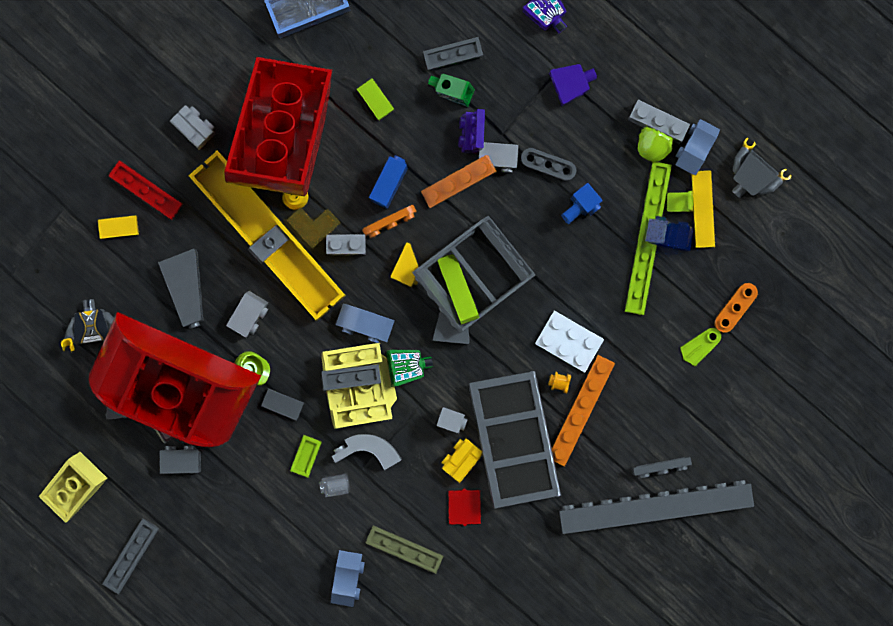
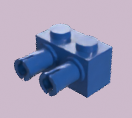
M587 183L572 195L570 199L574 202V205L562 213L561 217L569 225L581 214L584 216L588 213L593 215L601 208L600 203L603 200Z

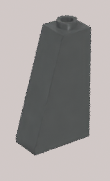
M191 249L158 262L183 327H189V329L200 326L199 322L204 321L198 252L196 249Z

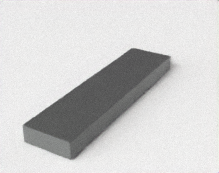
M142 518L102 585L120 594L158 532L159 527Z

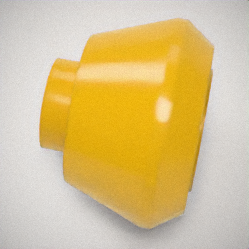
M308 192L305 197L283 193V202L290 209H301L308 202Z

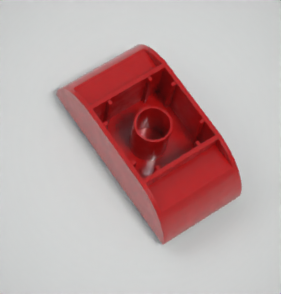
M117 312L90 371L89 384L95 396L113 411L188 444L214 447L226 443L231 438L261 375Z

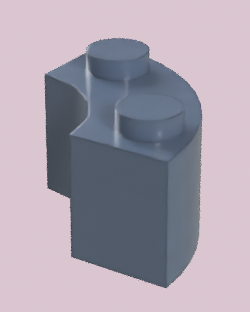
M701 119L697 125L693 123L688 132L691 136L685 147H680L675 156L678 158L676 165L696 176L717 139L720 129Z
M343 303L336 325L343 327V332L353 335L355 331L369 336L368 340L379 343L380 340L388 341L395 320Z
M339 550L331 603L353 607L354 601L359 600L360 588H357L359 573L363 574L365 562H361L362 554Z

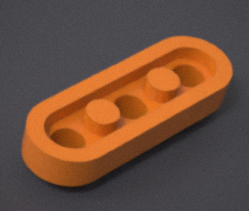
M414 205L408 206L363 228L362 231L365 236L373 238L381 234L380 230L384 228L389 230L398 225L397 222L402 219L405 222L415 217L414 213L417 211Z
M745 283L737 289L715 319L714 325L718 331L726 333L734 328L758 295L755 285ZM746 289L751 290L750 296L745 294ZM735 304L740 306L739 311L733 309ZM724 319L728 321L726 327L722 325V320Z

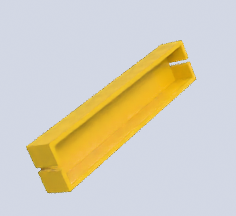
M217 150L205 161L209 166L207 169L201 164L189 177L250 246L276 224L284 231L290 239L264 262L313 318L318 321L330 310L329 305L334 307L346 295L251 187L225 182L224 171L227 160Z

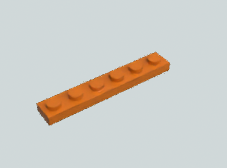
M597 355L552 446L554 462L565 467L615 365L614 362Z

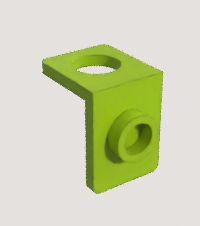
M693 192L668 193L667 211L693 212Z

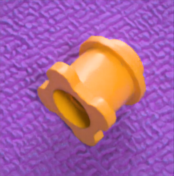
M555 372L554 375L551 374L548 385L552 386L551 390H562L563 393L567 394L571 375L567 374L565 376Z

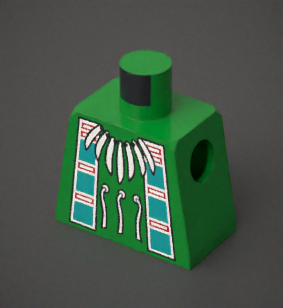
M441 74L440 78L431 76L428 82V87L436 89L435 92L440 97L469 107L475 91L470 82L446 74Z
M420 350L386 351L391 387L424 377L423 369L433 367L432 358H421Z

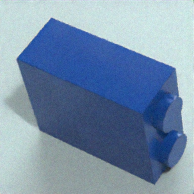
M396 155L394 158L389 156L369 196L371 202L388 210L408 169L404 159Z

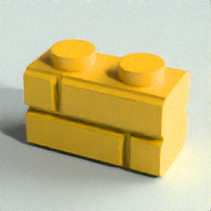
M467 438L464 441L460 439L453 447L456 451L452 456L448 454L441 462L444 464L442 469L459 483L483 455L482 450Z

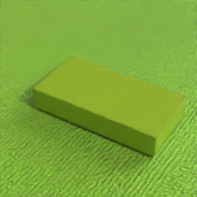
M373 79L357 88V91L379 121L394 111V108Z
M303 435L290 471L308 478L322 441Z

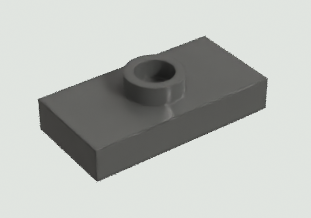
M276 224L249 247L248 250L262 264L290 238Z

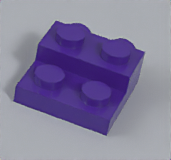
M477 109L475 112H465L463 117H460L459 128L462 129V136H459V147L461 148V153L477 154L484 148L485 110Z

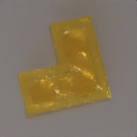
M300 207L287 219L290 225L312 249L341 224L329 209L325 210L313 221Z

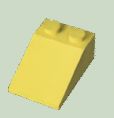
M79 452L65 462L39 497L67 523L97 492L107 477Z

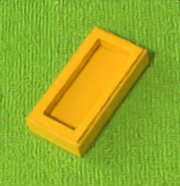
M136 215L98 220L100 239L139 235Z

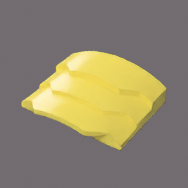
M379 343L321 353L323 371L379 364L381 384L326 391L334 429L392 419L391 407L397 400L395 387H391L387 358L381 354Z

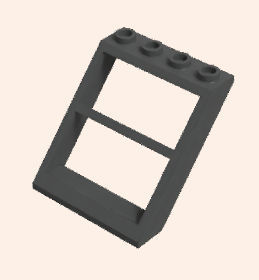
M489 216L480 220L412 272L416 281L426 289L428 296L437 303L441 313L448 317L452 327L458 330L459 333L465 331L480 318L461 325L452 299L427 269L449 251H451L492 303L479 313L480 318L536 276ZM478 229L482 230L521 280L497 300L455 248Z

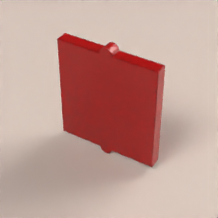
M465 488L463 490H449V524H463V526L467 524H481L480 490H466Z

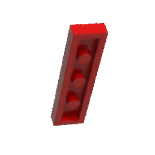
M120 160L109 174V177L171 220H173L183 205Z

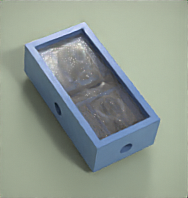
M264 0L279 38L351 11L347 0Z

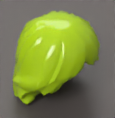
M644 127L639 134L638 152L644 159L651 162L661 161L672 151L673 138L659 130L656 131L654 128Z

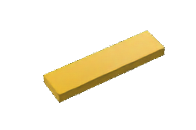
M698 171L696 176L691 174L695 248L715 247L711 171Z

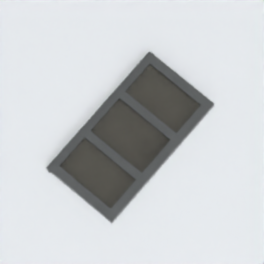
M530 371L469 383L468 386L493 508L496 509L561 496L536 372Z

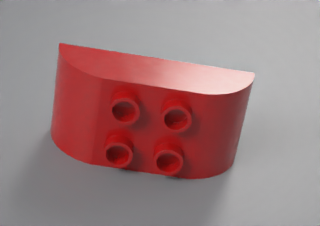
M256 57L224 171L226 183L306 196L324 128L332 70Z

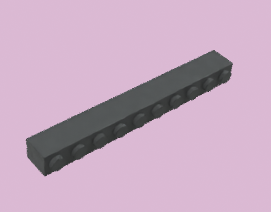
M745 480L734 481V485L726 486V483H717L714 488H707V485L697 486L696 490L688 491V488L677 489V493L669 494V491L657 492L658 496L650 497V493L638 495L639 498L631 499V496L620 497V501L612 502V499L600 500L601 504L593 505V502L581 503V507H574V504L562 506L563 509L559 510L562 534L754 507L751 484L745 483Z

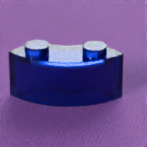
M655 216V219L649 218L645 241L663 247L690 251L694 229L689 226V223L678 221V224L667 221L665 217Z

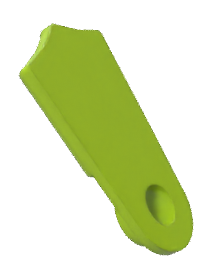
M709 328L681 346L680 350L683 360L696 366L720 342V331L715 328ZM711 333H714L716 335L715 340H711L709 338V335Z

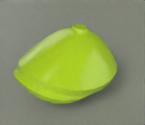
M244 352L237 357L234 364L261 375L257 385L266 383L270 374V366L264 358L254 352Z

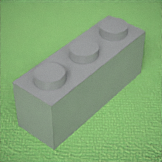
M637 100L628 118L629 121L643 128H654L656 131L659 130L667 136H671L673 142L677 144L683 141L690 126L689 123L640 100Z

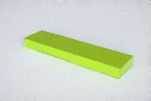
M453 254L440 258L438 264L461 325L480 318L458 260Z

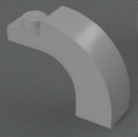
M358 434L345 439L348 447L340 446L334 450L335 454L332 456L336 463L353 452L368 451L378 458L384 470L402 460L388 441L371 434Z

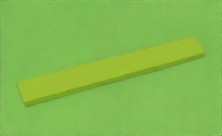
M652 162L625 312L644 315L672 166L669 164Z

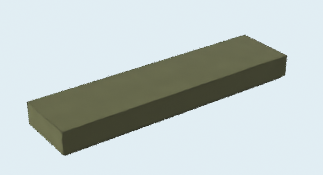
M374 525L366 541L368 545L435 574L444 556Z

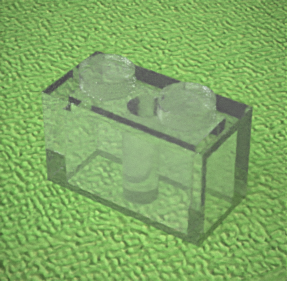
M347 472L324 476L322 481L319 482L321 494L325 493V498L350 492Z

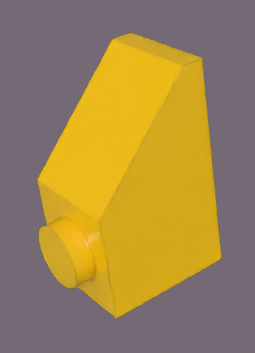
M406 242L391 278L412 288L413 284H418L412 273L418 268V264L410 243Z

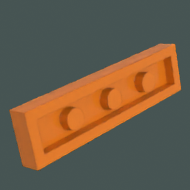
M485 155L422 190L421 193L429 208H432L497 171L489 156Z

